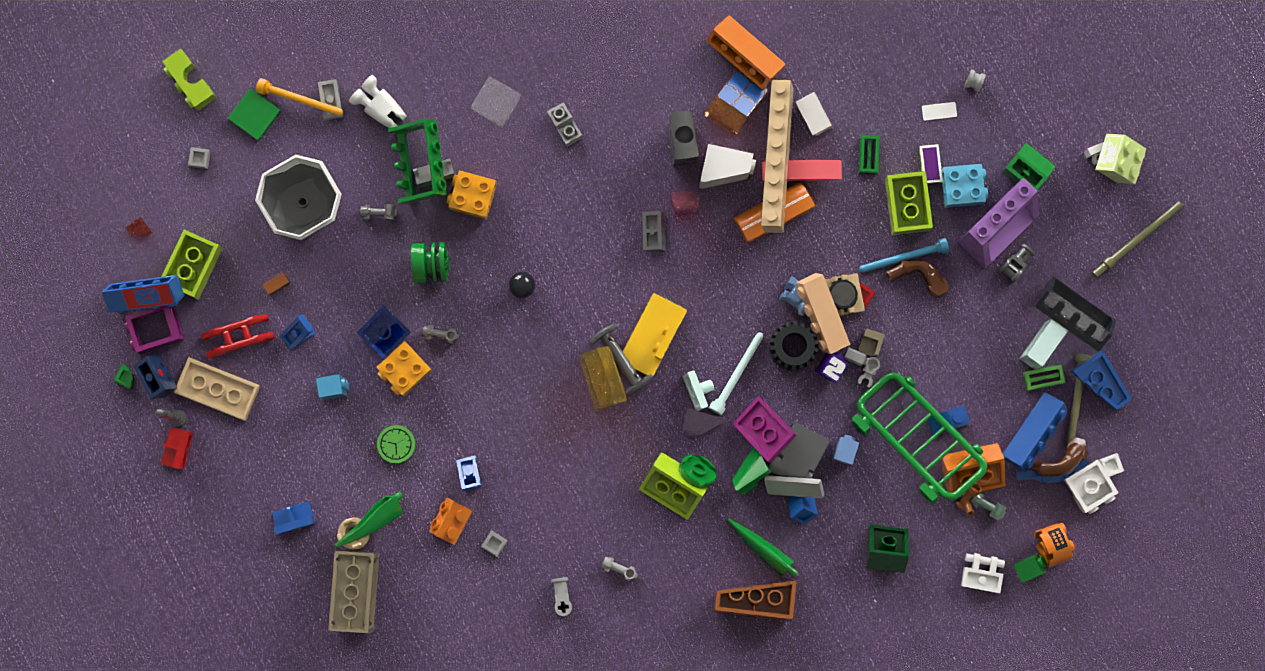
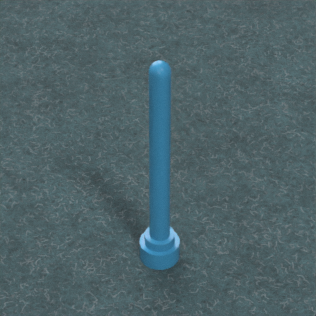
M942 238L935 242V245L861 265L859 271L864 273L935 252L941 254L949 253V245L946 238Z

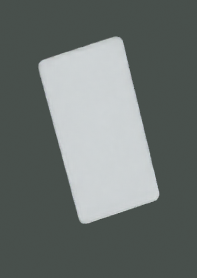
M955 102L922 106L923 120L957 117Z

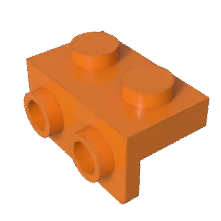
M447 497L441 503L437 517L431 522L429 532L455 545L472 510Z

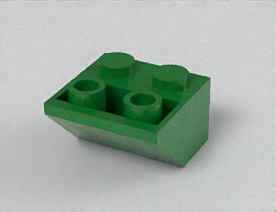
M1025 143L1002 173L1016 184L1025 178L1038 190L1056 166Z

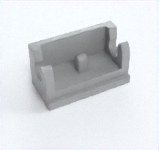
M450 158L443 160L444 180L453 178L455 173ZM429 165L413 169L419 188L432 184Z

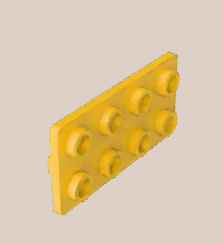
M653 293L623 350V353L634 369L647 376L649 374L654 376L687 312L686 309Z

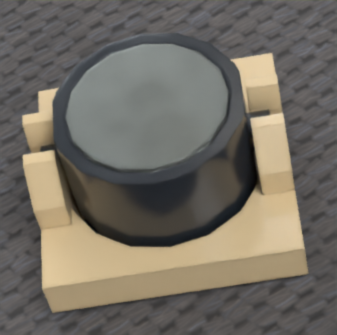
M858 273L825 279L839 316L865 311Z

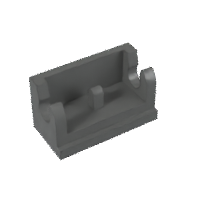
M661 211L642 212L643 250L647 252H666L665 214Z

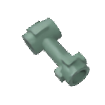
M982 493L971 498L970 502L973 503V506L978 507L980 505L990 511L989 516L998 521L1000 518L1003 519L1006 514L1005 510L1007 507L998 502L995 505L983 499L984 495Z

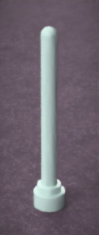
M762 333L756 334L718 399L711 402L709 409L722 415L725 411V401L763 339Z

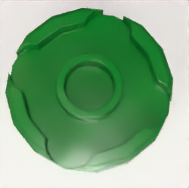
M687 455L679 465V472L682 478L694 487L708 488L717 478L715 466L703 456Z

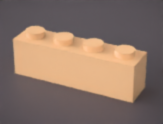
M815 273L796 282L798 287L797 293L803 299L804 311L810 317L812 322L810 326L817 335L820 350L832 354L850 345L824 275Z

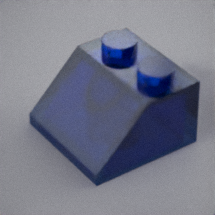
M383 305L356 333L385 359L411 331Z

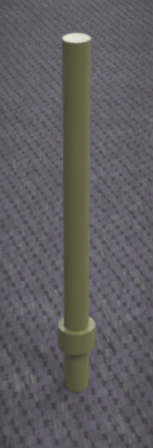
M1179 201L1115 254L1105 258L1102 264L1092 272L1093 276L1097 278L1107 269L1113 268L1119 259L1183 208L1182 203Z

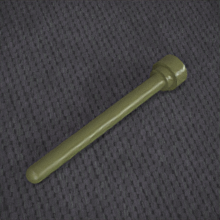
M1077 353L1075 361L1077 365H1080L1092 356ZM1076 378L1067 444L1076 435L1084 384L1078 378Z

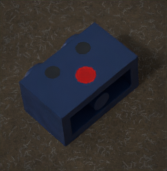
M160 355L147 356L134 365L150 399L165 398L177 389Z

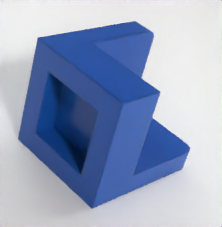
M792 496L787 501L791 519L803 525L818 515L814 498Z

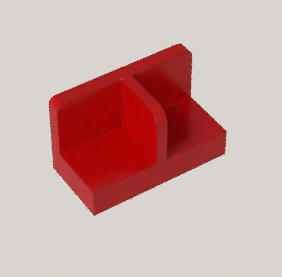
M171 427L167 442L163 444L165 450L161 464L184 470L194 432Z

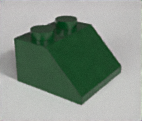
M870 524L866 568L905 573L909 559L908 529Z

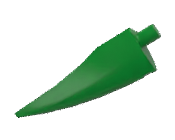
M398 491L394 495H386L380 499L335 546L339 547L364 538L397 519L403 514L399 500L403 498L402 493Z
M730 518L727 520L738 535L781 576L787 572L793 578L798 571L791 566L794 562L791 558L755 532Z

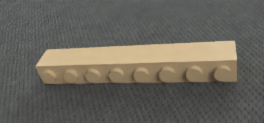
M772 80L761 224L764 232L784 233L794 89L791 80Z

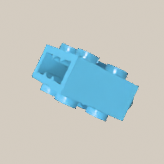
M982 164L943 167L942 186L945 208L983 205L986 202V199H988V189L984 188L986 171L982 169Z

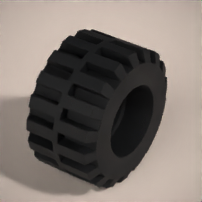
M787 322L779 326L771 336L769 353L774 363H777L780 368H785L787 371H798L806 368L815 359L819 343L811 327L805 326L802 322ZM795 335L803 340L805 350L802 355L794 358L788 356L783 351L782 344L786 337Z

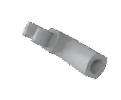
M848 347L844 359L859 366L865 365L863 368L865 372L858 378L857 383L861 384L862 379L867 378V387L870 388L873 383L872 375H875L879 369L880 361L876 357L867 358L866 354Z

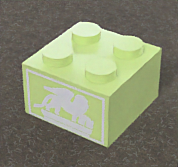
M1106 134L1095 170L1116 183L1136 184L1146 148L1126 135Z

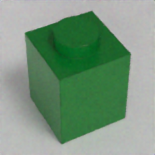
M1039 553L1014 564L1022 583L1047 571L1046 560Z

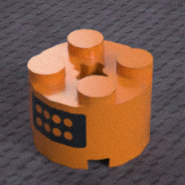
M1056 523L1034 532V539L1038 538L1039 544L1036 545L1041 557H1044L1046 563H1049V568L1071 560L1073 557L1072 552L1075 551L1074 543L1072 540H1068L1066 536L1067 530L1063 523Z

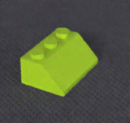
M661 452L638 490L688 520L707 488H697L687 483L679 472L680 463Z

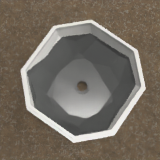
M294 155L262 174L255 201L275 234L302 240L335 221L342 194L322 161ZM302 199L306 200L305 205H300Z

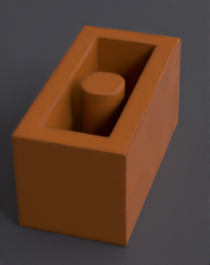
M282 272L262 285L268 295L272 296L291 283L285 273Z

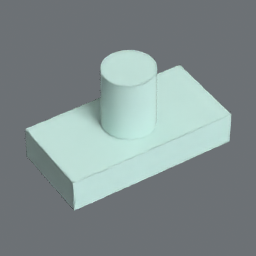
M695 371L683 375L696 412L708 407L704 394L714 390L712 381L707 380L699 383Z

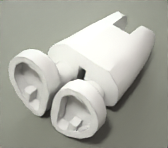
M371 75L363 83L362 89L370 94L373 99L370 100L361 89H358L351 96L349 102L352 105H364L366 107L364 112L388 128L396 127L397 125L387 115L392 111L402 121L407 116L385 89L381 91L377 89V78Z

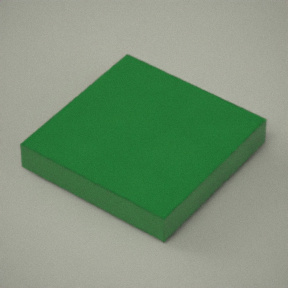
M250 88L228 119L260 141L281 113V110Z

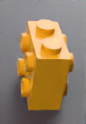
M459 170L458 175L453 177V193H449L447 198L449 209L487 220L497 185L496 180Z
M405 341L377 366L379 370L377 374L383 381L388 379L392 384L390 388L397 396L401 394L404 397L432 372V369Z

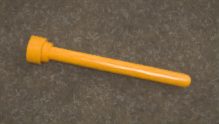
M260 78L256 85V93L262 95L271 93L337 116L343 114V110L338 107L274 87L268 80Z

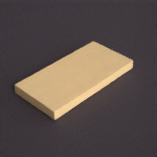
M188 357L174 393L246 421L260 385Z

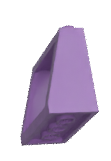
M1025 178L1021 179L958 243L985 269L1039 216L1038 191Z

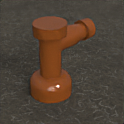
M975 483L962 499L956 502L958 508L966 510L967 516L974 515L970 500L973 496H978L982 492L981 487Z

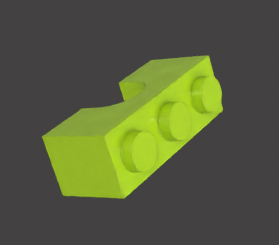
M179 49L162 61L166 66L163 68L169 78L174 77L176 80L174 85L180 93L184 91L187 96L185 101L191 108L195 107L199 111L217 98L203 79L194 84L187 82V76L195 69V66L182 49Z

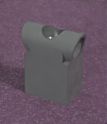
M689 111L673 113L670 115V122L667 127L673 166L699 162L692 113Z
M795 422L791 429L797 436L768 467L771 470V474L775 476L812 479L813 472L830 440Z

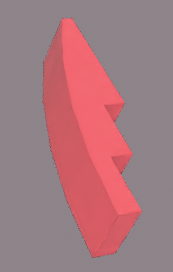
M841 160L788 161L787 182L842 180ZM766 161L762 162L763 181H765Z

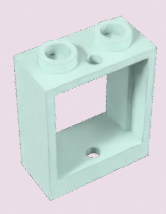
M1053 319L1046 321L1019 359L1034 370L1043 367L1068 330Z

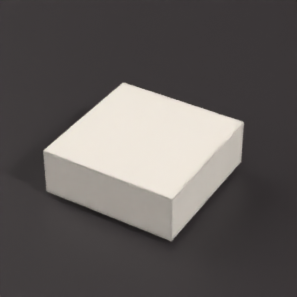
M1117 453L1099 459L1109 477L1124 472Z

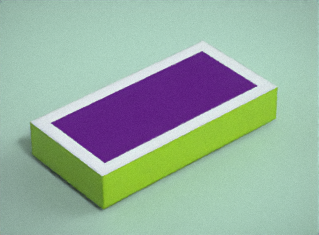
M939 145L919 146L921 172L926 171L927 184L942 183Z

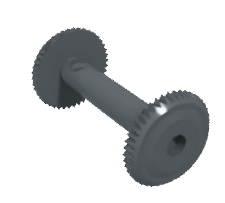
M611 324L590 339V345H594L600 340L630 381L632 386L624 394L631 395L647 385L652 380L653 375L649 374L643 379L640 378L611 336V333L618 328V325Z

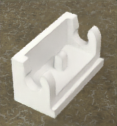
M814 92L796 101L813 136L833 128Z

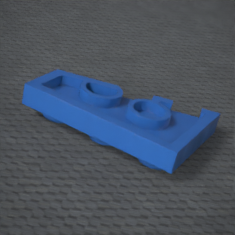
M1099 351L1070 371L1113 410H1118L1132 400L1104 351Z

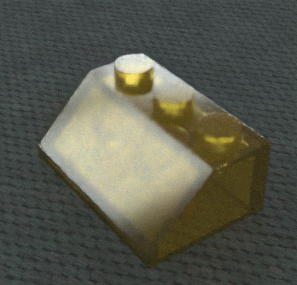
M610 346L593 349L578 357L595 412L627 401Z

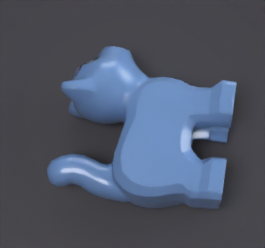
M791 276L784 289H790L791 292L785 290L782 292L779 300L786 301L791 306L796 307L798 314L803 316L806 314L804 311L805 305L803 299L797 293L798 287L796 282L798 280Z

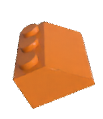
M998 443L982 446L981 448L984 453L981 455L987 462V472L976 483L981 487L982 491L1005 487V459ZM966 450L946 454L942 458L944 477L970 455ZM973 457L945 481L947 492H955L979 470V463Z

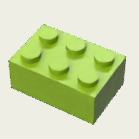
M926 171L887 175L885 185L892 235L930 231L933 228Z
M184 229L161 277L177 275L183 293L199 300L223 248Z

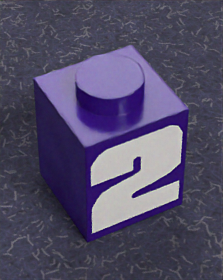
M834 352V354L826 353L815 372L828 381L837 383L848 363L843 360L845 357L837 352Z

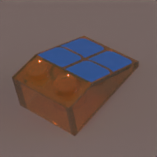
M737 69L709 105L705 116L734 136H737L768 90L766 88L762 90Z

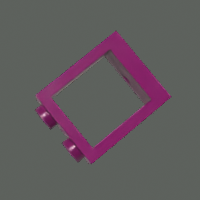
M165 305L157 309L148 308L125 316L126 322H124L127 333L130 332L132 338L130 340L131 348L138 354L184 340L174 306L168 307ZM164 311L171 336L141 346L134 320Z

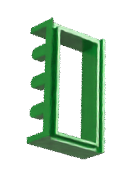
M425 118L388 128L389 133H395L398 137V143L392 144L391 148L394 152H400L401 161L394 163V168L402 171L403 180L396 183L399 189L405 190L406 197L397 199L400 204L411 205L415 202L446 196V182L443 174L444 165L441 159V145L438 137L439 129L436 120ZM424 129L433 191L415 195L406 133Z

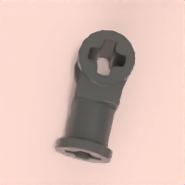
M1024 243L1020 245L1021 248L1016 255L1013 254L998 270L1000 273L1003 272L1007 275L1012 283L1022 274L1030 257L1036 254L1031 247Z

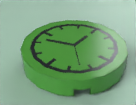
M392 425L385 428L377 439L379 454L390 463H402L408 460L415 451L416 441L409 429L401 425Z

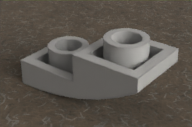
M564 102L547 111L566 147L583 139Z

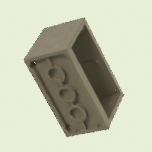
M335 551L328 631L370 633L374 631L380 553Z

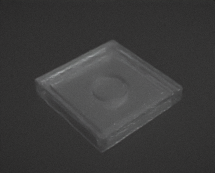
M489 76L470 109L503 128L521 99L522 94Z

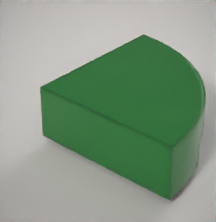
M122 364L113 381L132 390L134 376L130 368Z

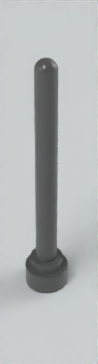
M158 409L156 411L157 416L171 420L176 426H183L188 420L187 414L180 410L170 412Z

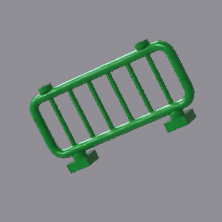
M887 373L860 396L857 401V410L863 417L861 418L856 414L852 418V425L864 437L871 433L870 425H872L927 481L929 486L924 482L919 487V493L931 506L938 502L937 494L946 500L958 499L987 472V462L981 455L984 451L978 444L972 446L914 388L916 383L911 377L908 376L905 379L898 373ZM888 381H897L902 387L870 414L864 406L865 402ZM906 390L915 401L884 428L874 416L901 392ZM919 403L929 414L897 441L887 430ZM932 416L942 428L911 455L901 443ZM946 430L956 441L924 469L914 457ZM960 444L970 455L938 483L928 471L955 446ZM973 457L979 463V470L955 492H947L941 485Z

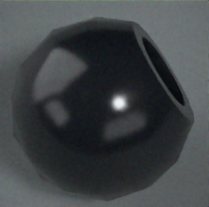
M518 272L510 279L509 289L515 297L526 298L533 293L535 281L529 273Z

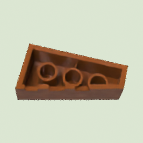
M797 580L719 590L715 593L713 613L791 622L794 614Z

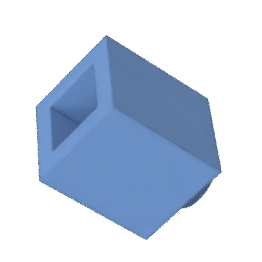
M849 435L839 437L832 460L852 465L859 446V442L855 441L856 438Z

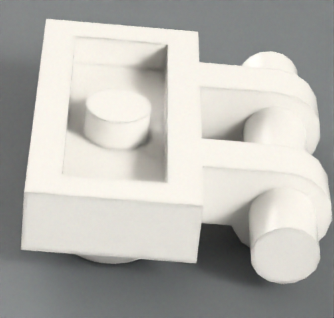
M966 553L965 561L972 562V568L964 567L961 586L1000 593L1003 574L996 573V568H1004L1005 561L993 556L988 558L977 553L973 555ZM979 564L989 565V571L979 570Z

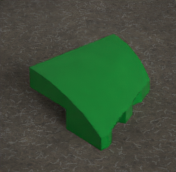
M753 447L732 479L736 491L744 495L758 486L757 482L770 474L771 470L765 458Z

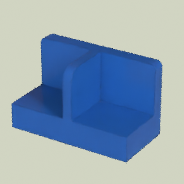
M310 502L289 506L272 513L276 525L274 527L275 535L316 524Z

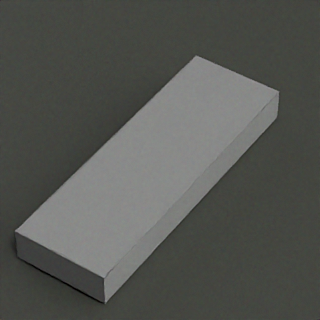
M769 475L764 479L768 494L823 498L824 496L821 479Z

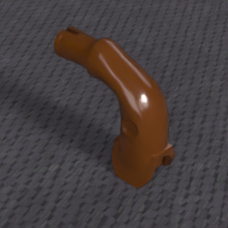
M901 261L898 266L886 272L888 279L892 282L905 274L909 275L912 272L919 271L928 284L927 289L929 293L935 298L946 294L949 290L946 279L941 276L940 272L931 263L926 261Z
M1074 437L1068 442L1066 453L1059 462L1050 463L1035 460L1033 466L1028 468V470L1038 472L1040 476L1069 474L1076 469L1082 460L1087 458L1086 441Z

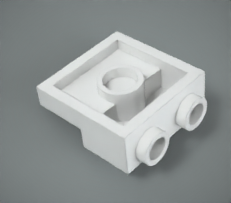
M1099 460L1093 461L1064 479L1082 513L1088 512L1091 514L1099 509L1098 505L1103 502L1107 504L1115 499L1114 495L1119 493Z

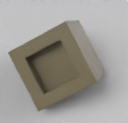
M865 329L858 351L871 357H878L885 334Z

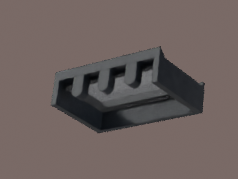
M1054 276L1043 288L1039 301L1035 306L1098 352L1113 334L1116 323L1114 318Z

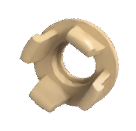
M348 518L344 520L338 529V540L342 539L348 533V530L356 526L361 519ZM370 535L343 546L352 550L360 549L366 545Z

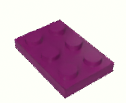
M760 396L733 423L769 463H772L797 436Z

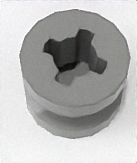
M971 69L964 87H971L976 92H979L986 74H978L975 70Z

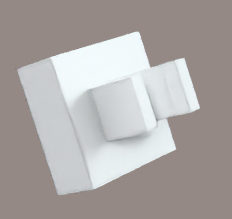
M1103 143L1084 151L1086 159L1092 157L1094 165L1098 163L1097 156H1100Z

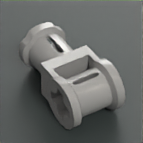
M568 577L551 579L555 591L556 604L554 609L559 616H567L572 610L567 589ZM561 602L569 606V609H566V613L558 610Z

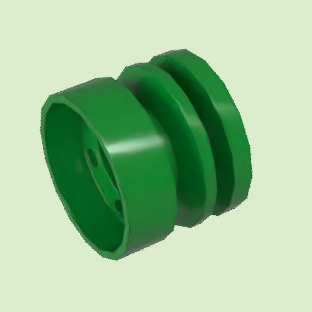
M432 242L431 251H427L425 243H414L411 245V266L414 284L427 283L429 274H432L435 283H438V274H441L442 282L448 281L450 261L445 242L439 243V251H437L435 242Z

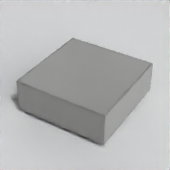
M191 147L188 166L208 169L211 151Z
M491 530L481 547L498 557L508 540Z

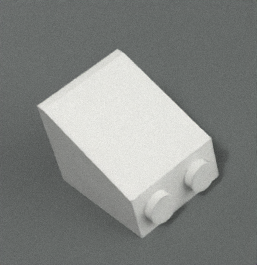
M708 144L699 188L704 189L748 179L749 174H753L756 160L753 159V153Z

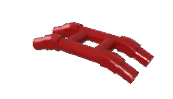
M263 314L249 317L202 333L201 337L204 341L223 334L226 344L208 351L207 357L211 359L240 348L274 339L273 332L251 337L248 327L269 321L268 315ZM241 329L244 340L233 343L230 332Z

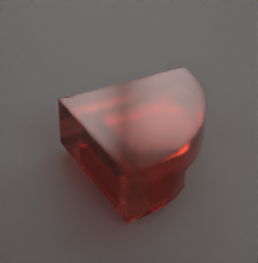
M139 217L125 227L128 232L136 236H148L153 233L142 217Z

